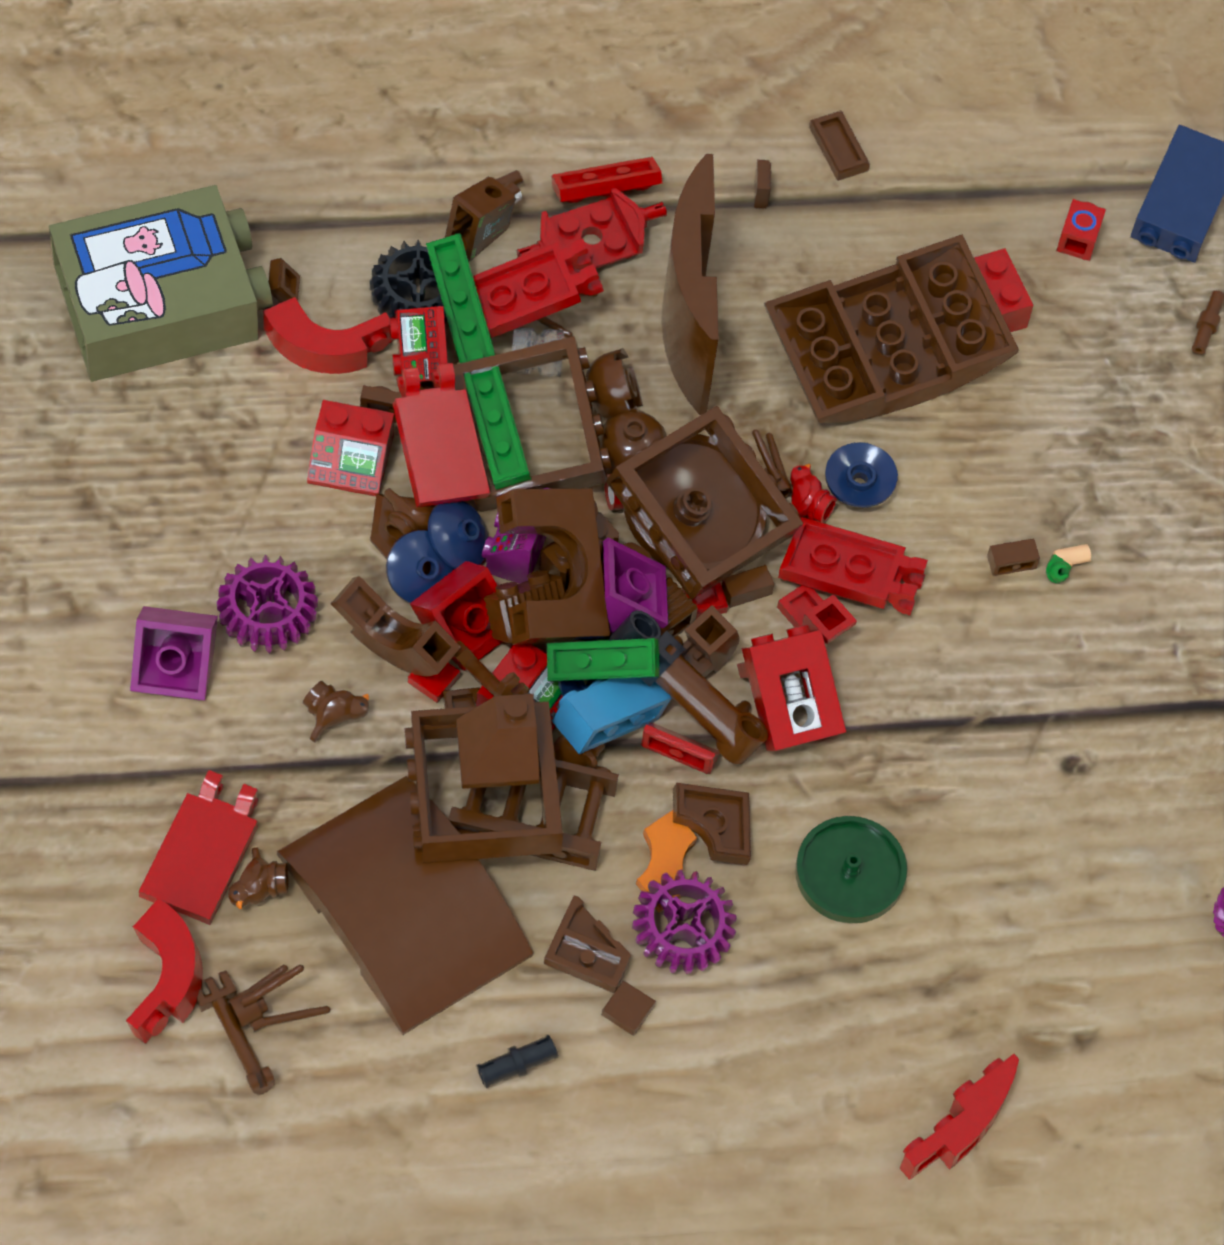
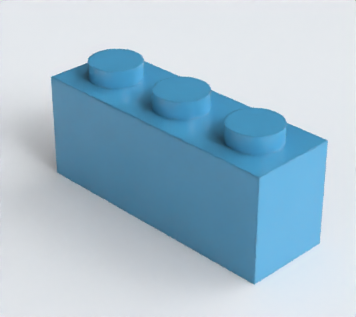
M641 678L597 680L587 689L580 692L573 690L563 696L558 703L560 708L552 722L578 754H581L644 727L648 723L657 721L672 697L656 682L649 687Z

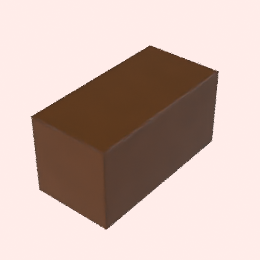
M1033 538L991 545L987 559L992 576L1037 569L1040 556Z
M763 565L727 577L722 581V589L728 606L731 608L772 595L774 582L767 566Z

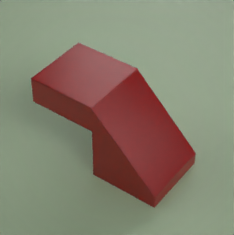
M801 585L778 600L777 608L794 628L808 625L810 631L822 630L824 643L827 644L857 623V620L834 594L823 600L811 587Z

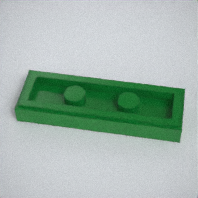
M659 639L547 643V680L550 682L659 677Z

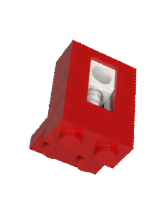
M808 625L787 629L788 637L774 640L773 634L752 638V646L741 648L745 662L738 663L737 667L740 678H749L758 718L763 722L768 731V738L764 742L766 751H776L846 733L822 630L810 631ZM798 670H800L801 678H797L793 674L798 673ZM795 672L781 678V680L785 681V685L783 686V688H786L785 695L788 696V700L786 701L779 675ZM801 687H804L805 693H802ZM799 705L807 711V721L801 727L793 720V711Z

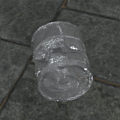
M518 327L513 332L512 351L564 339V330L544 329L541 334H537L534 328ZM562 360L511 373L530 375L533 370H538L541 376L561 377Z

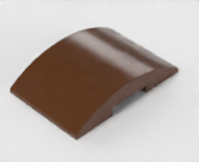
M705 154L687 179L680 194L672 229L661 321L663 342L671 371L682 393L699 415L707 412L719 340L717 277L706 276L715 219L713 154Z
M963 234L897 256L895 265L846 282L833 285L832 281L828 280L764 302L766 311L818 423L863 420L921 404L979 378L1016 355L1019 351Z
M407 776L277 851L278 857L283 863H287L288 871L317 913L322 912L360 967L361 976L402 1035L533 956V951L514 915L478 859L423 863L422 848L414 849L412 825H420L419 815H411L410 792H416L417 788L414 782L408 781ZM430 799L433 836L460 834L444 813Z

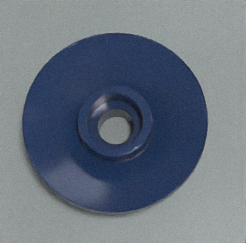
M855 442L838 448L830 456L826 464L825 480L831 493L841 502L853 507L868 508L883 503L892 495L897 485L898 472L893 459L883 449L873 444ZM861 478L866 483H858L854 479Z
M465 501L436 505L429 516L428 535L437 556L453 569H456L465 561L480 565L485 559L482 557V551L488 534L479 513Z
M424 530L412 531L400 537L392 546L386 562V573L391 588L401 599L409 603L455 570L447 566L437 556L431 545L428 531ZM426 561L431 564L430 573L427 575L422 570V566Z

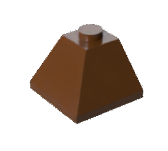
M534 694L494 696L456 719L462 789L539 784Z

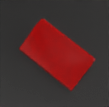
M648 723L644 727L642 747L705 774H711L720 755L718 750L655 723Z

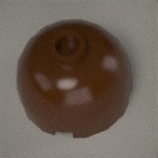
M623 348L597 357L590 364V368L586 372V381L593 380L598 400L591 404L596 413H600L601 417L605 420L618 413L640 411L636 406H643L633 367L625 368L622 359L629 358Z
M643 411L618 413L606 420L603 425L605 435L598 436L601 448H608L612 468L606 469V474H611L618 465L667 436L664 427L656 418Z

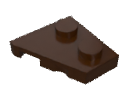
M574 895L544 957V964L615 993L628 967L631 954L619 941L614 940L610 936L609 930L600 920L596 921L583 906L584 902L580 897Z

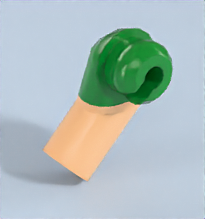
M1088 544L1055 550L1046 566L1048 579L1054 583H1061L1069 577V572L1073 565L1090 562L1091 551Z

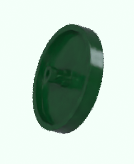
M858 816L835 817L817 825L804 838L796 860V881L802 896L808 904L823 916L842 923H864L881 917L899 900L906 882L907 861L898 840L879 823Z

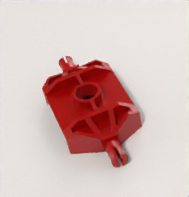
M617 188L611 189L610 198L551 217L548 216L547 211L541 212L540 241H537L536 244L517 249V256L521 257L556 242L559 248L563 249L584 236L592 234L599 237L601 241L597 244H588L586 242L585 244L595 268H599L643 253L644 228L647 227V222L666 217L667 210L663 202L646 208H639L635 202ZM574 269V270H575V273H578V272L581 271V270Z

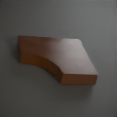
M676 783L673 788V822L689 827L702 838L708 847L710 860L748 865L751 860L749 793Z

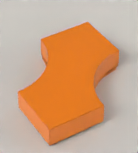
M673 810L646 827L643 831V837L650 849V863L645 872L636 880V885L641 891L649 892L648 884L652 880L661 884V876L664 873H668L673 881H675L677 871L683 870L684 856L697 841L696 835L689 827L673 822ZM673 895V896H672L673 898H674L675 896H677L678 899H680V898L683 897V896H680V895ZM660 903L655 908L658 913L664 910Z

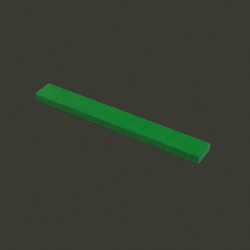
M461 234L426 243L459 363L496 355ZM499 366L491 367L492 370L472 375L470 372L464 373V378L496 490L531 480V476Z

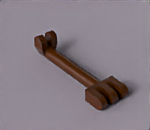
M457 641L461 648L454 657L493 696L528 693L529 688L523 682L519 683L520 678L514 672L509 673L500 681L461 641Z
M224 970L218 973L219 980L224 987L218 989L212 977L204 979L209 994L204 995L200 988L197 1004L201 1012L212 1007L214 1008L247 1073L246 1080L252 1092L261 1095L272 1088L275 1083L274 1076L269 1066L261 1068L227 1001L236 996L237 990L228 972Z

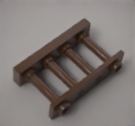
M555 759L560 806L566 786L587 790V797L577 833L573 835L563 833L562 853L530 856L596 871L601 842L594 840L592 834L602 796L604 794L615 797L619 774L612 773L609 769L601 766L590 768ZM526 785L510 786L502 816L486 815L480 811L486 787L470 788L466 806L462 808L452 806L448 818L460 834L544 828L543 814L540 824L536 826L520 823L517 820Z

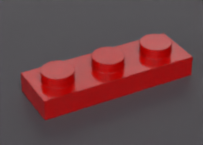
M653 156L551 175L552 187L560 202L566 201L569 203L580 202L584 198L598 195L608 197L611 195V189L617 188L619 191L631 189L646 190L653 185L663 184L662 171Z

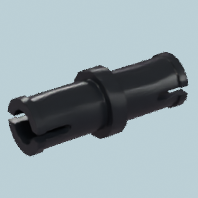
M548 1034L522 1047L517 1048L515 1045L507 1048L508 1053L482 1064L479 1063L476 1065L484 1087L489 1088L491 1085L514 1075L519 1077L527 1075L528 1069L552 1059H557L558 1053L552 1038Z

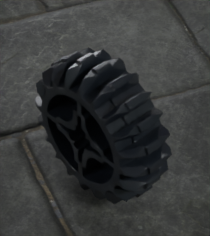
M419 239L416 241L415 246L409 247L403 241L401 250L391 246L388 250V256L380 255L378 265H374L372 269V279L370 280L371 299L374 305H378L380 315L387 313L389 318H395V310L443 306L428 249L422 246ZM416 279H419V293L416 291ZM444 310V323L446 324L448 320Z

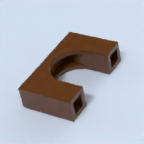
M593 488L513 489L496 497L500 534H541L547 536L562 548L570 566V583L566 593L560 600L524 601L509 608L512 644L535 645L582 642L587 640L598 641L610 636L605 602V581L600 556L602 553V542L598 537L596 522L598 507L594 500Z

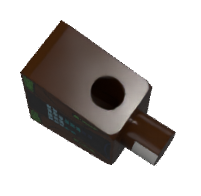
M487 177L453 197L445 238L460 233L469 262L508 229L514 205L522 199L519 187L512 182L503 186L494 177Z

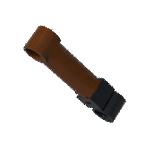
M633 611L610 635L609 640L659 639V677L641 679L649 687L656 682L716 739V747L726 760L733 764H743L768 738V731L763 722L755 715L749 713L751 704L743 700L734 706L681 655L685 648L682 646L683 639L680 636L673 637L667 631L661 636V629L653 617L643 611Z

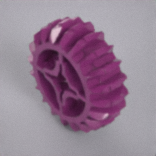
M266 554L262 559V563H256L250 557L247 568L237 563L235 574L227 573L224 578L225 585H220L218 590L220 598L217 600V611L220 613V623L222 626H226V633L229 637L237 636V643L240 647L250 641L251 649L254 652L259 648V645H265L266 651L270 654L273 645L278 644L285 651L287 640L298 644L300 633L308 635L311 630L310 623L315 622L317 618V611L315 609L318 607V597L314 595L316 593L315 585L313 582H308L306 570L298 572V566L295 561L288 566H284V559L281 556L275 563L270 562ZM286 591H289L297 600L298 604L295 609L291 608L288 605V601L285 600L284 594ZM240 598L246 601L247 606L250 608L248 618L237 606Z
M681 869L677 871L675 881H673L668 873L662 874L661 884L654 880L650 881L648 884L649 892L641 891L638 897L641 904L635 905L633 909V914L638 919L633 921L632 929L641 931L636 936V944H649L643 954L645 957H649L656 953L658 955L655 962L657 967H661L665 960L671 962L669 967L671 973L676 972L679 964H683L686 974L692 973L694 963L701 971L707 969L708 960L717 964L721 959L720 952L727 953L731 947L728 939H733L736 934V930L730 925L736 922L737 916L727 912L732 908L733 902L728 899L720 900L725 892L724 887H719L713 891L710 888L713 883L712 877H708L703 884L698 882L699 873L697 871L692 873L690 880L685 879V873ZM672 896H687L694 898L697 901L693 903H684L681 900H679L677 896H675L674 898ZM659 903L663 906V915L668 921V925L661 934L658 932L654 921V909ZM708 910L714 922V935L711 939L704 934L706 929L700 920ZM694 915L690 925L685 923L675 928L678 919L683 921L686 918L690 919ZM682 940L686 941L691 947H696L680 948L671 943Z

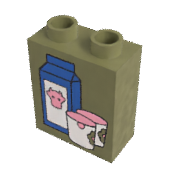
M217 184L48 225L53 265L91 382L258 340L257 311L273 307L271 290L264 268L258 266L245 269L240 252L252 250V238L246 215L242 208L225 211Z

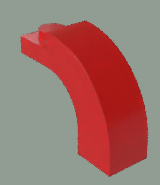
M295 297L263 311V329L276 350L295 365L313 372L344 374L367 368V354L369 352H379L389 343H392L387 313H383L348 329L331 330L312 322Z
M160 898L133 925L140 942L162 958V972L157 985L126 1019L133 1035L145 1044L152 1036H157L164 1030L171 1015L180 1022H185L196 1005L203 981V965L200 951L188 926L181 916Z

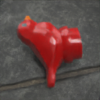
M808 463L805 466L799 465L794 467L790 473L792 485L791 504L797 509L799 518L808 516L811 520L825 523L835 508L837 498L830 495V491L822 489L820 480L811 473V464Z

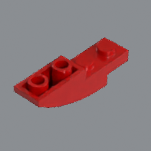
M1015 1054L1005 1061L1001 1058L994 1060L982 1072L985 1076L975 1083L971 1080L963 1083L953 1093L955 1098L949 1111L951 1114L945 1116L934 1126L933 1130L935 1132L925 1140L920 1136L903 1150L905 1155L900 1170L909 1180L939 1158L950 1170L981 1141L999 1114L1014 1080L1019 1063V1058Z

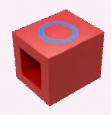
M1072 199L1056 251L1090 261L1106 209L1098 207L1091 202Z

